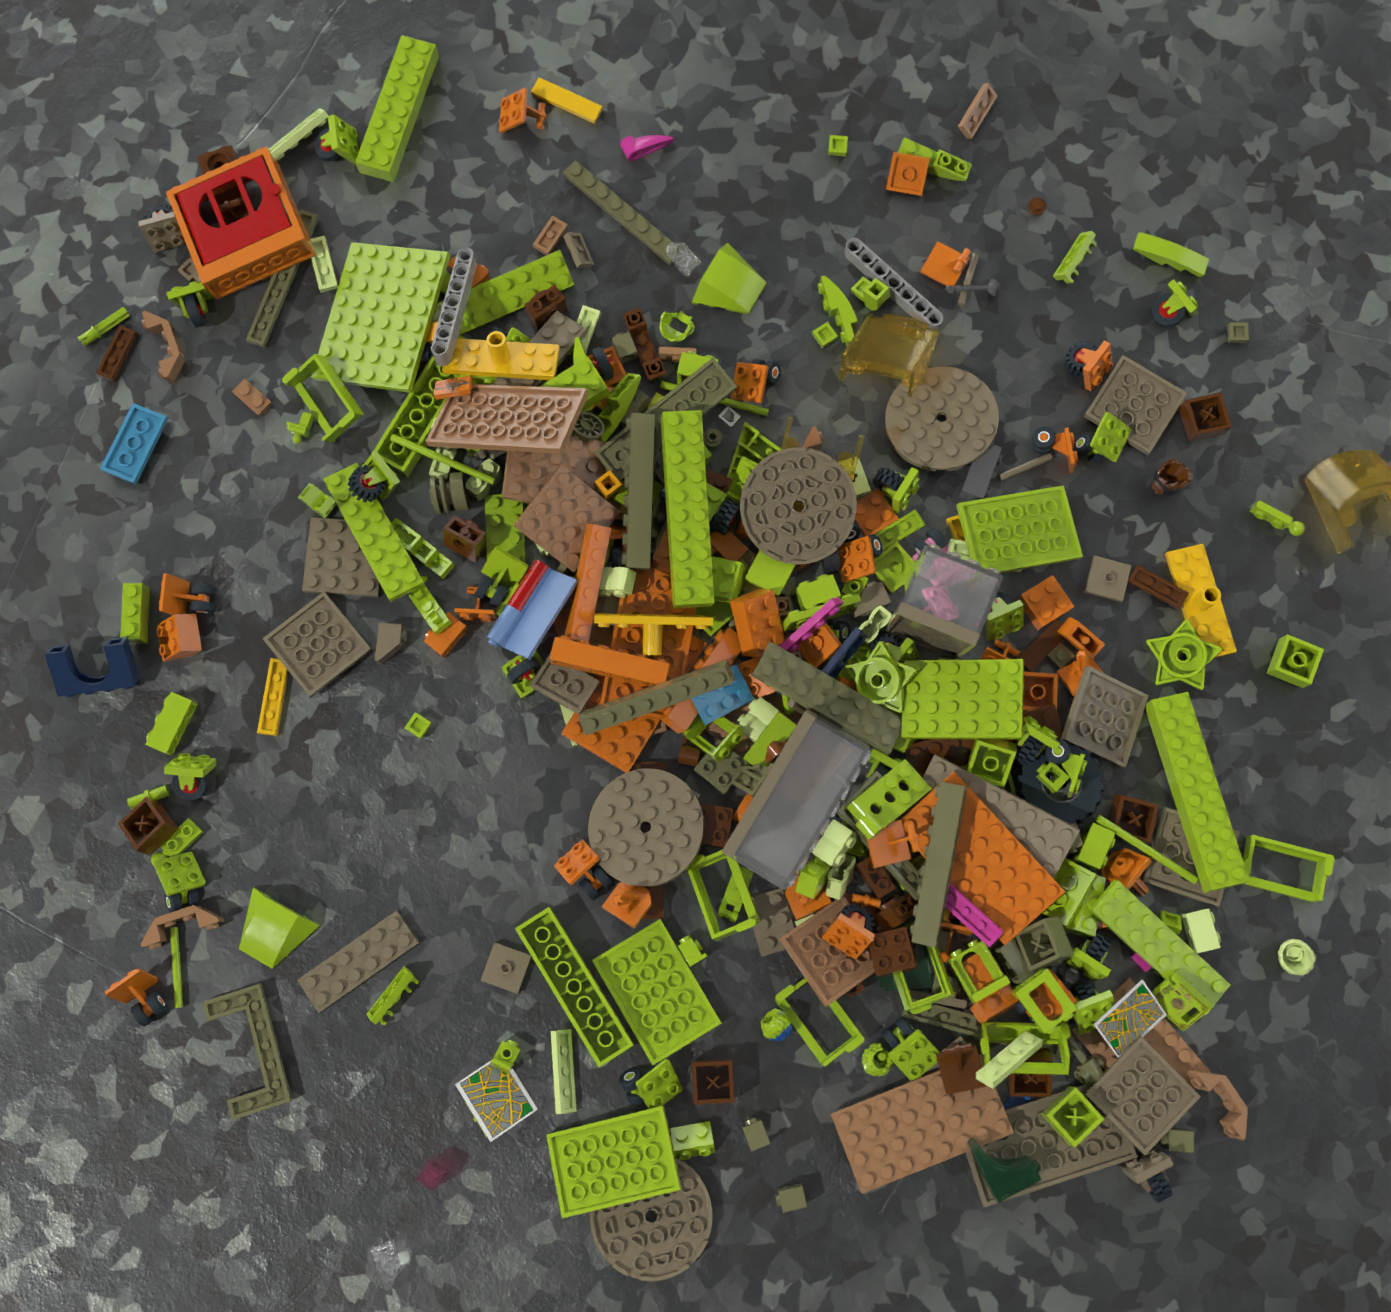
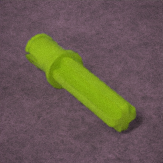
M124 307L120 308L94 327L91 326V329L78 336V339L86 347L98 337L102 338L101 335L130 316L129 312Z

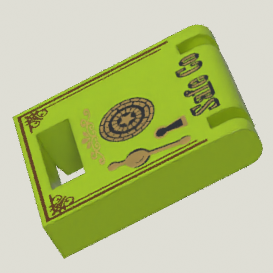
M1176 972L1171 975V978L1165 979L1151 992L1167 1014L1166 1016L1182 1031L1211 1010L1212 1003ZM1195 1007L1198 1011L1189 1017L1187 1012Z

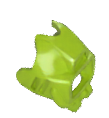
M664 311L660 317L662 337L673 343L682 341L691 335L695 329L692 322L693 317L685 315L683 311L679 313ZM674 318L688 325L684 333L670 326Z

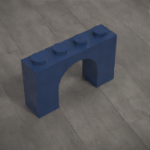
M128 637L107 640L103 648L109 665V672L100 677L86 675L77 667L70 644L50 647L45 653V657L57 696L73 697L81 693L90 695L96 691L110 692L118 688H133L139 680V675Z

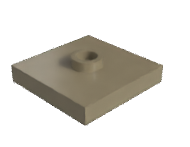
M1094 555L1084 592L1122 602L1131 565Z
M494 942L480 981L519 994L532 956Z

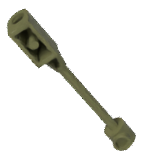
M1015 937L1006 945L1001 942L991 950L1013 984L1024 982L1037 971H1029ZM1070 1033L1067 1043L1079 1060L1076 1064L1077 1070L1074 1072V1075L1081 1084H1092L1104 1073L1102 1071L1104 1063L1099 1057H1086Z

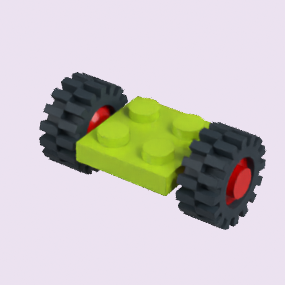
M706 483L709 524L714 518L711 528L725 536L738 517L740 504L727 498L726 493ZM664 487L660 494V499L666 502Z

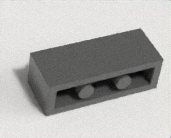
M992 444L982 457L975 462H971L959 495L960 497L971 501L988 497L990 488H988L989 482L994 481L997 473L994 471V468L1000 464L1003 457L1000 454L1002 447Z

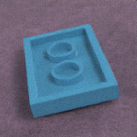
M737 664L730 667L734 675L732 684L691 698L704 725L754 699Z

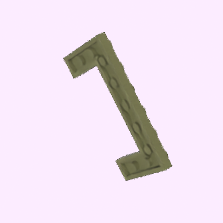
M874 771L836 811L848 827L857 833L858 838L868 849L865 835L856 826L858 820L846 807L882 778L878 771ZM908 860L885 865L887 870L915 900H919L917 889L919 884L922 885L923 877L920 876L922 865L926 864V860L917 869Z
M262 983L202 1002L207 1022L246 1010L266 1087L227 1100L231 1119L235 1120L292 1101Z

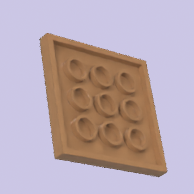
M560 464L513 526L572 572H575L579 564L586 524L609 527L620 511Z
M845 897L840 900L836 899L779 939L825 1007L875 972L869 945L857 959H854L822 938L824 932L833 923L840 911L849 904Z

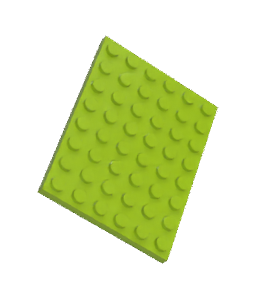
M351 242L318 355L326 357L343 384L412 392L451 255L448 252ZM320 367L311 376L314 380L329 382Z

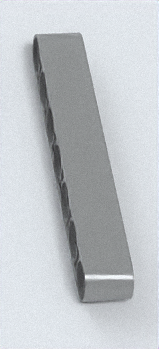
M850 238L846 242L844 255L871 281L877 278L888 286L890 298L925 330L935 333L940 329L943 315L937 308L861 240ZM854 247L857 251H851L849 248ZM867 259L870 263H865L863 260ZM881 271L884 275H878L876 272ZM894 283L897 287H891L889 284ZM903 295H908L911 299H905ZM921 307L924 311L920 312L916 308ZM931 319H934V320H936L938 323H937V324H933V323L930 322V320H931Z
M462 248L457 253L431 346L434 359L440 366L448 365L452 360L475 276L477 263L474 253L470 248Z

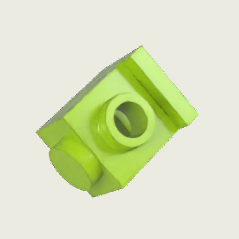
M862 577L845 583L841 595L852 594L853 596L859 594L861 596L869 578ZM853 584L858 588L856 590H853L851 588V585Z
M1043 762L1036 770L1039 773L1036 778L1048 787L1052 793L1057 792L1069 779V776L1052 762L1048 764ZM1047 773H1051L1053 775L1052 780H1049L1047 778Z
M687 935L679 940L681 944L678 947L690 967L707 957L705 953L701 955L700 951L703 949L697 939L693 941L691 936Z
M502 1040L495 1056L491 1060V1066L509 1074L520 1054V1049L517 1048L518 1044L512 1040L507 1042ZM509 1051L511 1055L504 1057L503 1052Z

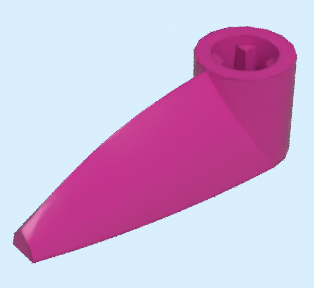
M649 135L638 138L628 136L620 142V147L628 161H635L669 145L674 141V138L663 135Z

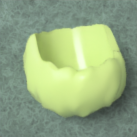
M1288 939L1280 945L1278 950L1280 965L1289 974L1303 976L1313 969L1316 955L1309 945L1302 940Z

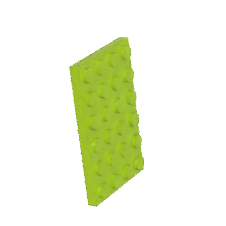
M1064 485L961 502L956 505L974 577L1071 561L1083 557Z
M1023 659L904 661V664L916 667L918 671L904 687L902 739H1023Z
M661 919L592 960L652 1065L721 1024Z
M664 1106L546 1135L562 1218L682 1190Z

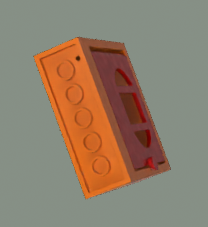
M267 146L166 191L201 283L216 300L317 255L282 170ZM250 181H255L262 190V201L257 211L252 206L243 182L246 184ZM238 185L249 215L226 225L215 195ZM278 195H280V197H281V199H282V202H283L284 207H285V209H286V211H287V214H288L289 219H290V221H291V223H292V226L290 225V222H289V220H288V217H287V215H286V213H285V210H284V208H283V205H282V203H281L280 198H279ZM210 200L220 228L211 227L202 220L200 215L202 203Z

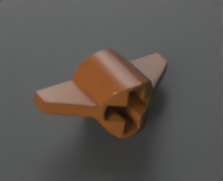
M772 741L769 744L764 760L766 764L781 753L787 742Z

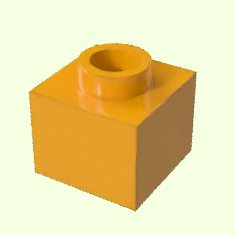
M610 470L595 481V487L606 500L622 489V484ZM605 485H611L612 488L607 490Z

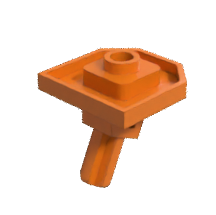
M1079 650L1076 655L1077 661L1063 667L1056 673L1073 696H1075L1084 666H1090L1103 673L1097 663L1088 657V653L1085 650Z
M1127 848L1114 851L1108 857L1105 866L1101 867L1102 875L1106 878L1107 882L1112 883L1114 879L1118 880L1128 890L1132 887L1140 896H1144L1149 892V888L1139 877L1151 863V860Z
M799 876L789 880L785 890V896L797 921L832 903L831 898L826 896L825 886L814 899L795 892Z
M620 882L604 902L602 908L635 929L652 906L650 892L645 887L631 886Z

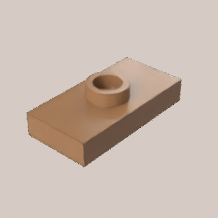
M659 347V357L661 360L679 363L682 352L691 351L696 353V349Z

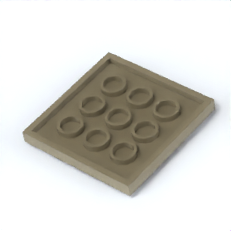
M1122 355L1083 417L1099 426L1105 412H1110L1131 428L1126 443L1149 455L1187 393Z
M311 517L302 591L306 593L325 592L326 594L379 597L380 583L346 521L342 519Z
M325 592L321 593L263 638L265 643L310 698L372 651Z
M1084 666L1061 740L1072 745H1078L1080 749H1087L1095 756L1119 767L1126 768L1149 695L1090 666Z
M1162 807L1151 848L1198 877L1178 811ZM1233 829L1236 841H1238L1240 831ZM1148 855L1151 863L1144 870L1142 882L1215 907H1220L1224 889L1203 893L1199 877L1198 881L1193 884Z
M1139 1036L1084 1093L1143 1155H1146L1201 1097L1142 1036Z

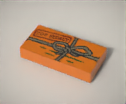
M471 376L436 381L433 396L438 400L471 394L473 379Z

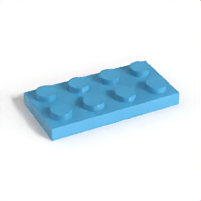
M133 403L100 469L103 472L136 485L169 418Z

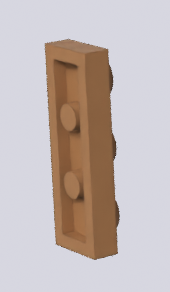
M989 83L982 85L958 125V128L967 139L973 138L998 96Z

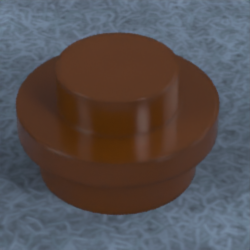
M1033 198L1028 203V211L1033 216H1039L1046 210V203L1041 198Z

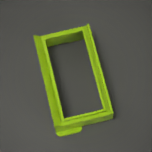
M314 354L299 369L292 368L282 378V382L285 385L295 387L326 433L321 438L324 442L335 443L336 439L361 416H364V413L325 356ZM319 367L349 410V413L334 427L331 426L303 384Z
M1256 835L1245 837L1243 862L1249 882L1243 885L1313 903L1323 901L1326 877L1330 876L1333 870V855ZM1254 846L1317 862L1312 892L1250 876Z
M720 850L706 857L703 854L695 857L687 870L712 940L719 941L727 936L761 924L736 854L731 858ZM727 858L749 920L721 931L699 869Z
M915 920L894 929L907 927L910 930L911 925L915 924ZM927 946L942 989L941 993L913 1002L904 974L893 975L904 1009L912 1014L931 1009V1004L955 996L938 946Z
M804 977L794 986L789 985L775 996V1002L782 1011L786 1012L796 1031L821 1065L825 1067L843 1052H852L864 1042V1037L835 1000L829 1006L852 1037L826 1056L785 1000L786 997L807 982Z
M982 1022L980 1046L984 1057V1066L990 1061L989 1043H1012L1023 1032L1027 1031L1042 1039V1044H1058L1061 1063L1023 1062L1012 1073L1068 1075L1070 1053L1067 1039L1070 1038L1069 1026L1066 1022L1057 1024L1058 1028L1050 1034H1044L1039 1032V1027L1036 1023Z

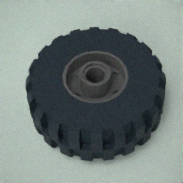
M1067 743L1070 747V753L1078 756L1085 754L1084 760L1087 761L1083 776L1078 775L1077 778L1081 780L1077 794L1073 793L1071 798L1067 797L1072 783L1070 777L1055 793H1052L1048 787L1036 778L1039 774L1036 770L1043 762L1048 764L1045 759L1046 747L1027 767L1018 762L1012 777L1014 779L1016 796L1069 824L1076 822L1078 825L1083 823L1097 811L1096 807L1102 802L1103 797L1101 794L1105 791V784L1102 783L1101 778L1104 777V774L1097 767L1099 765L1097 759H1092L1090 756L1091 752L1087 749L1083 750L1078 745ZM1047 773V778L1049 780H1052L1053 775L1051 773Z

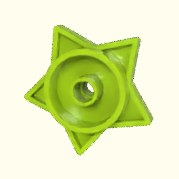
M1185 619L1171 636L1146 641L1148 647L1158 660L1155 685L1182 681L1202 691L1204 689L1205 666L1222 651L1221 647L1199 639L1188 619ZM1180 654H1184L1186 656V660L1181 661L1179 660L1178 656Z
M884 641L878 642L866 661L845 667L854 680L858 693L872 700L874 704L885 706L898 713L903 712L904 687L918 669L896 661Z

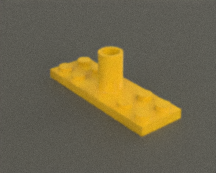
M499 331L491 332L486 340L457 338L452 360L448 365L442 367L443 374L551 380L556 377L560 346L555 344L507 342L505 335Z
M1204 544L1166 552L1165 556L1174 585L1189 593L1181 605L1184 619L1190 621L1199 639L1222 648V651L1216 657L1236 653L1237 650L1221 602V592L1216 586Z
M594 613V623H598V627H610V624H618V627L624 628L630 627V624H643V654L662 655L663 625H676L679 629H688L689 625H695L696 629H708V625L713 626V617L706 615Z

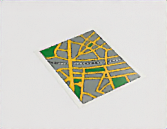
M1142 979L1105 1013L1094 1026L1115 1055L1119 1057L1139 1036L1144 1037L1167 1014Z
M491 1061L455 1084L490 1142L538 1110L513 1068L507 1074L491 1066Z

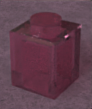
M431 1158L427 1161L416 1180L433 1191L448 1170Z

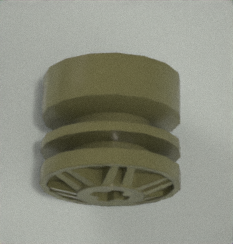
M462 471L450 473L449 482H446L443 474L439 475L440 483H438L436 475L430 476L429 493L436 515L443 514L442 506H444L446 514H449L450 505L452 504L456 512L470 510L469 495L465 487L466 479Z

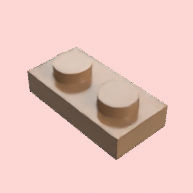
M551 216L533 243V248L545 255L552 253L568 229V224Z
M246 379L232 391L236 397L259 417L273 405L268 398Z

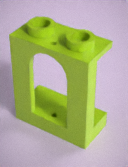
M698 713L687 730L682 733L688 740L721 763L723 759L728 757L733 747L741 742L745 733L738 724L734 725L724 716L712 721L729 733L716 748L700 736L709 724L704 725Z
M978 938L968 943L969 948L962 951L960 948L950 954L952 958L947 960L972 1003L982 1000L1010 983L1008 977L1004 976L985 943L982 940L979 941ZM968 952H975L980 956L994 980L978 991L962 965L963 955Z
M1041 968L1010 991L1016 999H1019L1039 1027V1032L1044 1034H1050L1058 1028L1057 1024L1062 1020L1065 1022L1074 1016L1073 1012L1077 1010L1047 968ZM1043 982H1045L1062 1007V1013L1052 1021L1043 1015L1028 994Z

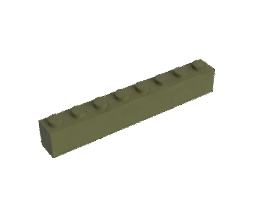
M631 413L630 418L626 420V430H629V438L626 437L625 447L629 449V457H625V468H628V476H625L624 487H627L628 491L627 495H624V507H627V514L623 515V526H626V533H623L622 545H626V551L622 553V564H625V568L631 570L650 569L655 414Z
M724 660L584 710L578 719L586 736L733 683L734 675L728 660Z
M942 781L936 787L935 797H938L937 804L933 805L931 813L934 821L933 825H930L928 829L930 843L929 845L926 844L924 856L927 859L926 864L922 865L920 873L923 881L922 885L919 884L917 889L919 902L915 904L913 916L916 919L915 924H912L910 927L909 936H912L911 942L931 947L939 945L968 786Z

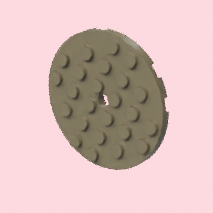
M944 366L918 371L902 381L892 393L885 414L886 432L896 452L912 465L930 471H953L977 461L992 445L999 423L997 402L989 387L970 372ZM940 415H945L947 420L939 422L936 418Z
M804 447L787 448L777 451L758 463L746 479L740 499L742 523L754 545L767 556L790 564L813 563L835 552L849 536L857 512L855 489L844 468L827 454ZM797 500L802 501L804 504V508L800 512L793 509V503Z
M637 769L617 777L601 791L590 813L588 837L591 849L600 858L598 863L609 875L631 886L655 887L668 883L682 875L689 868L695 857L698 856L703 843L705 819L697 796L680 778L663 770ZM644 822L651 824V829L647 833L641 831Z
M675 1157L682 1190L590 1212L591 1232L599 1252L613 1268L626 1276L628 1275L642 1281H660L674 1277L694 1263L708 1242L713 1218L708 1190L697 1172L677 1157ZM647 1211H655L657 1219L655 1221H648L645 1216Z

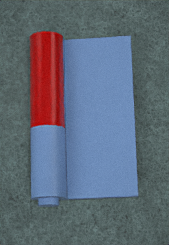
M535 559L486 636L489 639L488 643L495 648L501 646L530 660L579 581L554 571L543 562Z

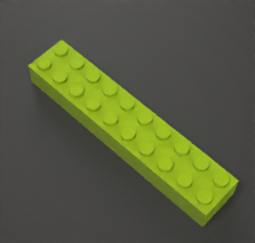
M702 410L662 412L661 432L673 608L712 607L714 604Z
M1184 692L1150 700L1146 704L1145 710L1203 893L1249 882L1189 693Z

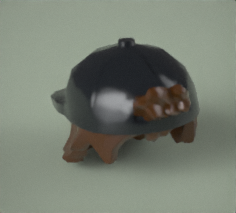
M1169 459L1156 470L1153 476L1152 489H1155L1156 495H1175L1189 486L1190 481L1193 479L1192 471L1189 470L1188 466H1185V463H1181L1177 459Z

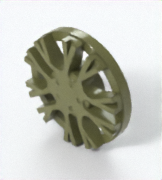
M581 411L572 434L579 436V439H582V441L586 439L588 442H593V440H599L602 437L605 426L598 416L590 412Z

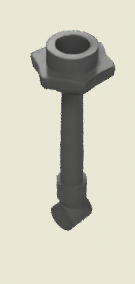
M990 279L987 285H947L945 290L948 293L987 290L990 295L996 296V293H999L1000 284L996 280Z

